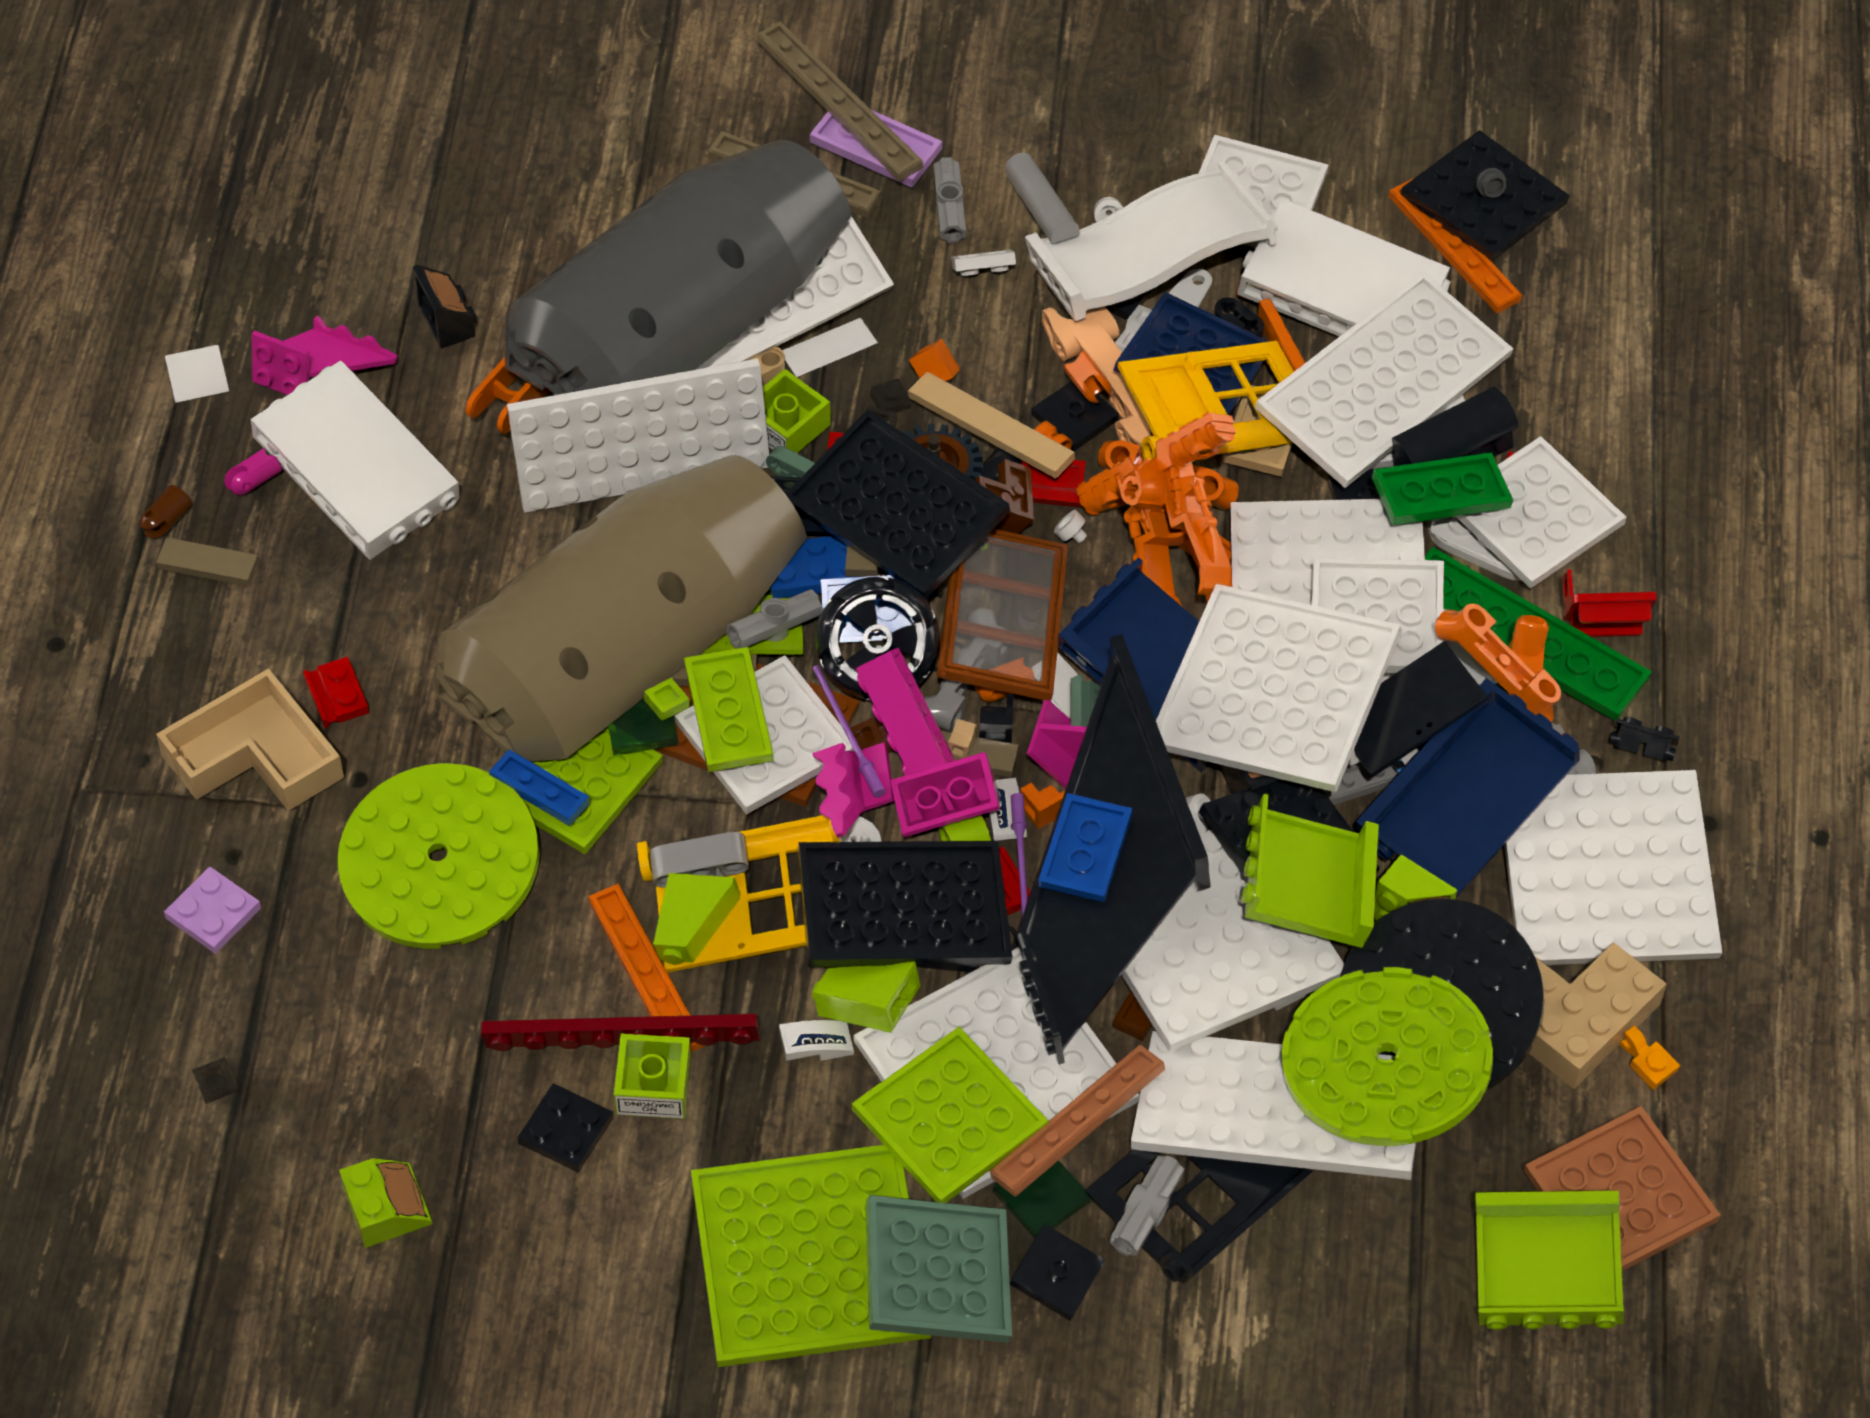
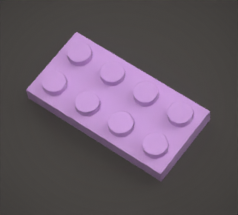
M873 111L923 160V168L900 181V183L913 188L942 150V141ZM829 112L825 114L810 133V143L898 181Z

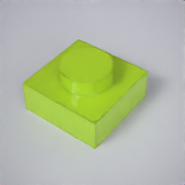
M672 678L644 691L645 702L662 721L685 710L690 704L689 697Z

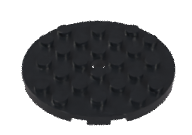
M1442 898L1428 899L1402 906L1377 920L1363 947L1353 946L1346 958L1340 977L1362 970L1363 974L1384 971V967L1412 969L1413 974L1431 978L1433 975L1437 976L1467 995L1482 1013L1488 1025L1492 1042L1493 1068L1487 1090L1507 1078L1523 1062L1532 1048L1539 1027H1541L1545 999L1542 975L1537 960L1530 946L1515 927L1503 917L1483 906L1468 901ZM1384 1051L1380 1053L1381 1055L1396 1056L1393 1052Z

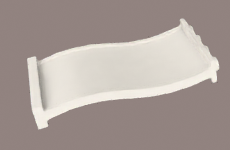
M1224 161L1217 162V170L1187 176L1148 192L1107 218L1079 229L1080 236L1051 244L1048 238L1041 239L1036 232L1025 236L1031 263L1072 318L1078 321L1087 317L1086 311L1089 309L1112 305L1138 296L1159 286L1200 260L1222 250L1266 239L1270 245L1276 244L1274 231L1277 230V223L1272 213L1268 214L1264 210L1259 198L1255 199L1252 196L1249 186L1241 183L1237 172L1234 169L1230 170Z

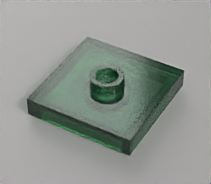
M644 698L608 726L613 756L678 745L674 716L662 721L645 702Z
M1059 1160L1016 1197L998 1183L993 1185L992 1192L1034 1239H1036L1044 1224L1054 1229L1091 1202V1199L1085 1194L1084 1187Z

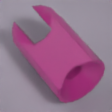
M265 448L231 468L225 475V486L236 495L247 494L282 471L281 465L275 455H267Z

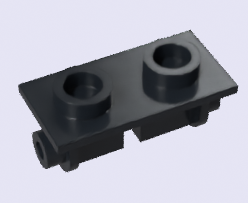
M1631 717L1615 720L1614 728L1619 729V733L1612 731L1609 744L1615 745V749L1637 754L1640 743L1646 744L1644 757L1666 763V760L1673 761L1676 749L1670 746L1671 744L1677 746L1680 736L1674 735L1672 729L1663 726H1655V729L1642 726V721Z

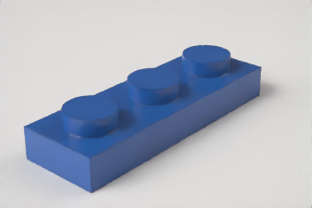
M510 749L489 771V775L514 789L521 798L568 826L590 804L588 795Z

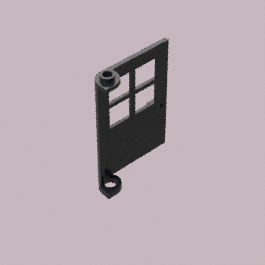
M1133 1149L1086 1189L1085 1194L1118 1224L1125 1213L1124 1209L1127 1203L1117 1192L1141 1171L1147 1175L1150 1170L1148 1165L1162 1153ZM1185 1155L1202 1172L1179 1192L1173 1191L1166 1213L1177 1204L1205 1233L1180 1254L1152 1228L1141 1248L1162 1267L1163 1273L1169 1280L1186 1283L1315 1169ZM1207 1177L1237 1204L1213 1226L1183 1199Z

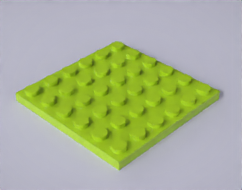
M884 1145L691 1170L717 1367L931 1338V1335L869 1329L866 1201L869 1195L909 1199L904 1167Z

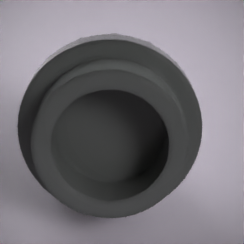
M1488 168L1482 171L1477 178V190L1484 197H1499L1506 189L1504 173L1497 168Z

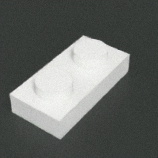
M1011 249L951 257L952 269L960 271L961 276L979 274L978 269L989 267L991 272L1009 270L1008 265L1016 264L1015 252Z

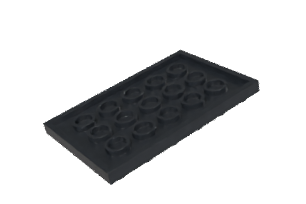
M868 409L786 493V496L798 512L897 580L907 583L916 589L926 600L1011 511L1008 502Z
M998 841L798 843L797 854L808 967L886 966L915 961L916 965L1011 964L1013 956Z

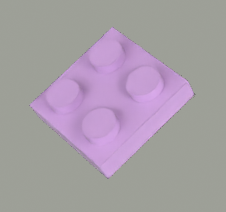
M209 867L164 911V914L168 921L216 954L261 909L259 900L212 867Z

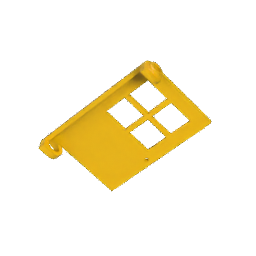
M1270 341L1119 362L1117 367L1154 434L1153 436H1146L1142 440L1141 453L1143 460L1147 458L1152 460L1157 457V440L1167 438V434L1173 431L1174 433L1178 432L1180 427L1196 418L1201 419L1203 414L1208 411L1210 413L1226 415L1227 412L1220 399L1248 396L1255 409L1258 400L1256 394L1268 393L1278 384L1251 387L1239 364L1266 360L1278 382H1282L1294 370L1278 342ZM1231 365L1243 389L1215 392L1203 369ZM1256 410L1260 419L1234 423L1233 426L1236 430L1234 439L1221 446L1217 454L1291 444L1293 442Z
M821 815L740 831V833L745 835L748 861L779 855L783 887L748 894L745 872L727 876L734 877L741 893L739 901L693 963L682 962L680 964H669L664 961V968L667 973L806 946L804 925H795L792 894L801 892L800 884L790 885L787 854L797 852L799 842H842V837L838 838L836 836L831 820ZM647 841L637 843L641 874L645 882L653 880L650 859L651 849ZM656 886L658 912L660 915L665 888ZM784 895L788 928L753 934L749 902Z

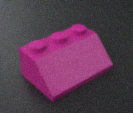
M986 752L890 780L903 837L1000 809V795L994 771Z

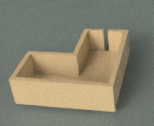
M269 668L156 734L162 757L176 775H180L181 781L196 800L253 767L289 811L344 778L340 755Z
M1612 943L1571 984L1535 957L1542 975L1545 1004L1542 1024L1539 1027L1529 1054L1573 1089L1620 1045V1042L1625 1039L1623 1035L1634 1025L1638 1027L1661 1004L1667 983L1615 943Z

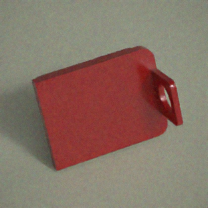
M1567 569L1562 578L1565 608L1563 611L1564 621L1570 622L1571 626L1590 637L1640 636L1643 633V622H1649L1652 618L1651 609L1657 601L1656 592L1574 594L1572 570Z

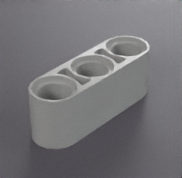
M726 832L656 846L650 851L653 884L661 888H666L669 873L727 877L744 873L749 869L745 835L740 832Z

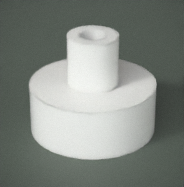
M1113 197L1100 199L1095 204L1093 211L1096 222L1122 209L1123 206L1120 201Z
M1073 510L1060 520L1054 529V533L1063 542L1073 538L1077 543H1081L1087 536L1081 529L1085 523V518L1077 510Z

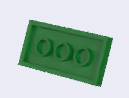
M1492 452L1374 469L1372 474V480L1392 525L1511 508L1513 503L1511 493Z

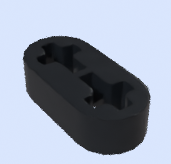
M1226 297L1217 301L1214 310L1215 316L1244 330L1246 328L1248 332L1263 338L1264 323L1260 317L1234 298Z

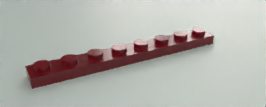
M757 1014L481 1021V1036L486 1048L496 1051H506L510 1047L540 1050L545 1046L575 1049L579 1045L609 1048L615 1044H620L621 1034L688 1037L690 1042H696L700 1045H713L716 1042L731 1041L734 1044L760 1041V1027Z

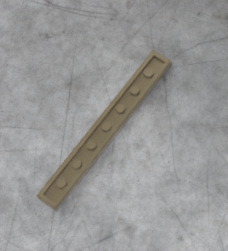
M781 21L757 34V41L899 182L923 168V160Z

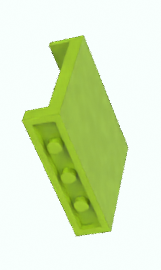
M1263 794L1258 806L1253 805L1248 816V825L1252 826V831H1250L1246 841V850L1250 851V856L1247 858L1244 867V876L1248 877V882L1244 886L1241 901L1246 903L1245 918L1362 948L1374 925L1379 824L1366 821L1360 833L1347 831L1268 810V795Z
M1619 1190L1476 1192L1479 1326H1486L1493 1330L1505 1329L1508 1325H1522L1526 1329H1540L1544 1325H1559V1327L1564 1329H1575L1580 1327V1325H1595L1598 1328L1609 1329L1616 1327L1617 1324H1624Z

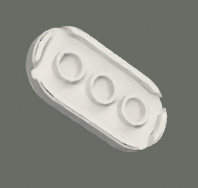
M1456 516L1429 521V534L1434 543L1441 549L1507 579L1522 581Z

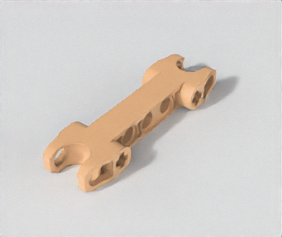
M1105 306L1087 310V317L1078 321L1062 317L1054 308L1049 307L1042 310L1043 327L1048 335L1051 347L1062 361L1075 356L1078 358L1081 351H1085L1090 355L1111 384V394L1109 395L1105 389L1102 390V393L1122 418L1115 423L1119 439L1141 446L1144 437L1153 436L1154 434L1122 374L1113 370L1117 359L1122 354L1113 341L1119 338V328L1114 317Z

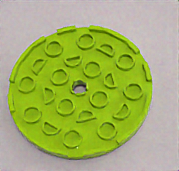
M452 763L415 767L401 772L378 785L358 804L351 814L339 843L338 872L340 882L351 908L355 910L370 929L382 937L401 945L422 949H440L441 945L461 942L463 945L487 935L488 930L502 920L507 921L527 897L535 880L540 853L537 830L532 815L519 794L511 787L489 775V772L467 765ZM444 848L447 851L446 857L440 861L430 859L429 854L435 850Z
M1384 967V971L1363 974L1362 970L1326 983L1313 992L1295 1011L1294 1019L1288 1031H1285L1283 1039V1073L1289 1092L1298 1107L1324 1130L1349 1141L1374 1146H1398L1417 1143L1440 1135L1456 1126L1474 1110L1482 1099L1491 1079L1493 1068V1047L1489 1028L1482 1013L1472 1000L1461 990L1433 975L1431 978L1413 974L1412 969ZM1384 1051L1396 1054L1394 1061L1392 1059H1378V1055Z

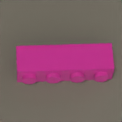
M899 647L856 668L859 674L857 675L858 683L865 693L868 692L873 702V713L879 722H883L888 732L887 740L893 751L899 753L903 761L902 770L904 775L955 761Z

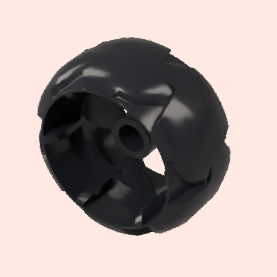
M866 577L842 587L826 603L816 628V650L820 663L828 677L843 691L865 700H871L868 692L865 693L858 683L857 675L859 674L856 670L857 667L875 659L876 654L884 653L890 646L899 647L900 651L913 655L907 665L917 685H919L933 668L940 645L938 622L927 600L907 583L887 577ZM874 600H886L897 604L908 613L914 625L899 628L891 633L886 626L876 624ZM848 615L852 621L865 629L862 638L865 648L856 652L845 662L839 649L838 634L843 619ZM879 631H882L886 635L883 637L886 640V644L883 647L881 645H877L875 648L869 644L872 640L868 639V635L871 632L877 634Z

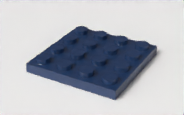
M1164 292L1117 359L1113 370L1120 373L1117 366L1119 362L1269 341ZM1266 360L1239 364L1250 385ZM1231 365L1203 369L1215 392L1243 389ZM1242 397L1220 399L1228 415H1231Z

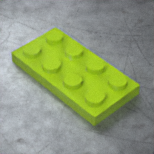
M749 647L685 657L684 666L708 772L773 761V751Z

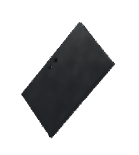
M1443 641L1381 683L1354 748L1356 756L1372 777L1489 700L1483 689L1448 646L1447 641Z

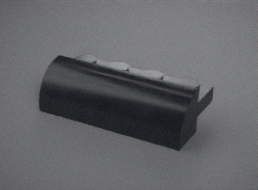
M1493 386L1392 437L1394 461L1400 466L1491 452L1495 457L1514 447L1512 431L1519 428L1515 411L1506 396Z

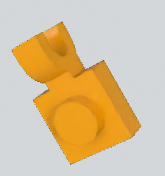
M1635 1025L1624 1033L1625 1039L1620 1042V1046L1634 1057L1630 1067L1652 1090H1655L1678 1072L1680 1064L1657 1041L1648 1046L1644 1035Z

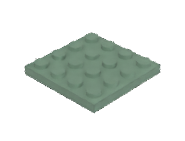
M869 1195L866 1201L869 1329L1008 1343L1012 1337L1006 1209Z

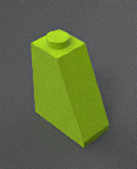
M668 874L653 943L660 960L669 964L693 963L740 899L741 893L734 877Z
M915 961L886 966L829 968L821 980L815 983L812 998L815 1001L818 1016L892 1033L921 985Z

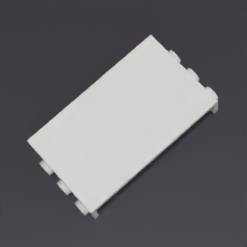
M1282 199L1277 209L1271 208L1269 211L1277 223V230L1274 231L1276 244L1270 245L1266 239L1254 242L1256 249L1254 252L1249 250L1242 266L1245 270L1241 276L1237 294L1257 303L1260 300L1270 298L1277 311L1340 337L1422 272L1426 273L1444 290L1448 291L1451 281L1446 278L1450 267Z
M341 360L333 366L324 368L319 375L310 381L299 384L293 392L282 399L275 400L269 408L251 419L254 439L270 455L276 456L281 467L369 560L391 545L399 544L410 532L418 527H424L435 515L443 510H449L459 500V482Z

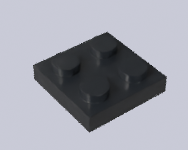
M552 1083L517 1137L518 1144L579 1173L614 1118L613 1111Z

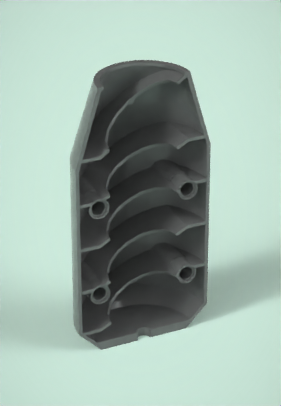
M776 140L681 173L509 306L505 317L506 369L542 391L548 388L554 395L696 370L804 283L852 216L848 200L840 184L819 158L801 145L788 140Z

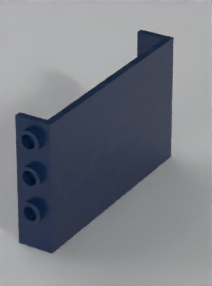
M1138 557L1131 565L1129 563L1124 564L1117 572L1116 579L1109 586L1106 584L1101 586L1095 593L1094 600L1087 607L1081 606L1073 614L1072 622L1058 634V648L1101 685L1112 655L1110 637L1122 634L1156 720L1199 621L1142 572L1143 561ZM1182 756L1200 773L1211 763Z
M1487 678L1479 686L1486 693L1489 700L1432 737L1356 821L1358 833H1360L1366 821L1379 824L1377 854L1386 861L1392 859L1395 862L1402 854L1457 889L1456 898L1580 761V748L1573 737L1567 733L1561 735L1552 728V723L1540 713L1535 715L1526 708V703L1519 696L1507 694Z

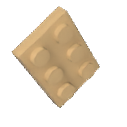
M1266 393L1256 394L1258 400ZM1243 396L1234 423L1259 420L1260 418L1248 396ZM1293 443L1223 453L1222 462L1282 477Z

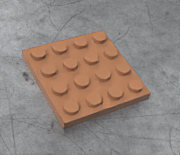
M1642 1106L1525 1164L1524 1173L1538 1192L1619 1190L1622 1271L1719 1222L1721 1216Z

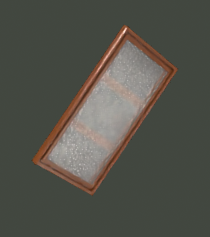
M993 529L949 575L937 666V676L939 678L1051 701L1054 691L1068 545Z

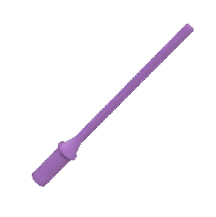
M815 665L813 670L858 757L859 772L862 773L875 798L883 796L886 791L874 769V763L863 755L819 666Z
M1014 793L1010 796L1011 828L1017 837L1023 916L1028 901L1023 840L1027 823L1025 821L1024 795Z

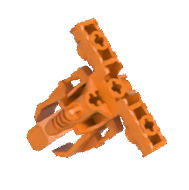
M1208 411L1203 414L1201 419L1196 418L1180 427L1178 432L1174 433L1173 431L1167 434V438L1157 440V457L1152 460L1147 458L1142 461V465H1134L1131 456H1128L1121 464L1119 462L1114 464L1112 469L1103 470L1091 477L1087 483L1084 481L1076 488L1081 506L1086 509L1085 511L1093 516L1107 509L1118 508L1125 504L1131 505L1124 514V520L1128 522L1131 538L1134 539L1136 553L1133 555V561L1139 557L1143 561L1142 572L1181 606L1179 598L1175 596L1168 546L1186 544L1199 569L1200 585L1197 595H1205L1207 603L1216 584L1232 587V567L1216 528L1217 520L1213 517L1212 511H1209L1212 508L1211 500L1207 499L1204 490L1205 479L1202 476H1195L1192 462L1216 455L1221 446L1234 439L1236 433L1233 426L1234 421L1233 417L1228 414H1215ZM1140 523L1144 529V535L1141 533Z

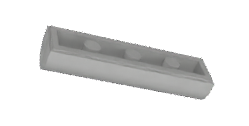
M1018 153L1012 156L1005 167L1006 176L1051 244L1080 236L1079 226L1031 155L1028 153Z

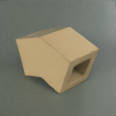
M956 719L953 732L948 741V746L953 756L958 758L969 756L979 728L978 724Z

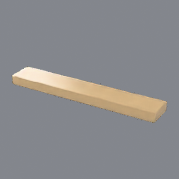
M926 372L908 390L910 399L1055 479L1075 460L1074 451L929 372Z

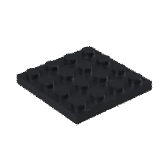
M1480 130L1404 185L1401 191V196L1432 219H1435L1467 245H1471L1491 262L1568 203L1570 196ZM1488 168H1497L1506 177V189L1502 195L1496 198L1484 197L1477 190V178L1482 171Z
M1283 779L1253 791L1245 789L1203 803L1199 810L1200 815L1243 875L1245 863L1250 856V851L1246 850V841L1250 831H1252V826L1248 825V816L1253 805L1258 806L1263 794L1268 795V810L1353 832L1323 789ZM1377 864V867H1376V875H1377L1378 871L1380 870V867L1378 866V864Z

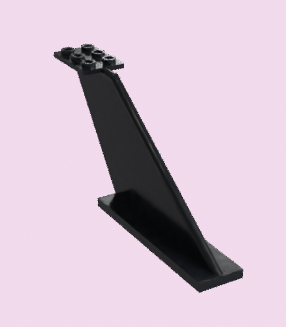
M1122 634L1110 637L1112 655L1016 934V939L1024 961L1019 962L1023 976L1022 982L1027 996L1031 997L1034 1017L1037 1025L1041 1026L1044 1035L1042 1038L1048 1056L1055 1054L1058 1065L1065 1063L1063 1054L1065 1047L1193 881L1197 891L1211 887L1208 855ZM1067 793L1133 809L1131 823L1105 903L1039 887L1038 880Z

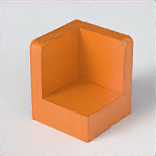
M942 338L917 351L909 359L919 378L926 372H929L944 381H948L960 370Z
M1032 783L1020 789V793L1024 795L1025 814L1038 829L1056 819L1065 790L1059 793L1054 786L1050 785L1038 791Z

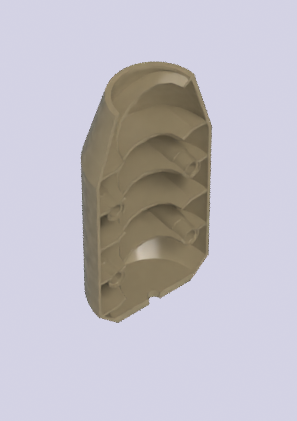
M730 455L630 490L439 635L434 680L436 697L469 723H477L483 733L506 752L510 749L529 761L567 759L644 698L645 690L669 679L683 668L685 657L699 655L726 634V625L749 616L806 540L807 536L803 523L793 504L778 484L756 464L737 455Z

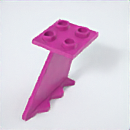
M319 316L314 318L313 329L284 341L257 331L251 334L252 382L286 395L293 392L299 384L308 382L310 377H316L324 368L333 366L340 360L351 371L395 364L398 361V355L382 348L374 337L367 335L361 339L356 338L343 325L333 329L329 328Z
M1045 700L1027 754L1066 789L1087 727L1071 726V719L1050 700Z
M885 742L861 750L863 755L874 763V769L886 791L883 796L878 798L873 796L862 773L858 770L859 760L855 751H844L846 747L843 743L812 753L813 757L822 762L824 766L816 777L818 787L827 791V797L819 807L820 813L831 820L832 828L838 838L845 836L861 812L895 801L890 783L892 777L888 749Z

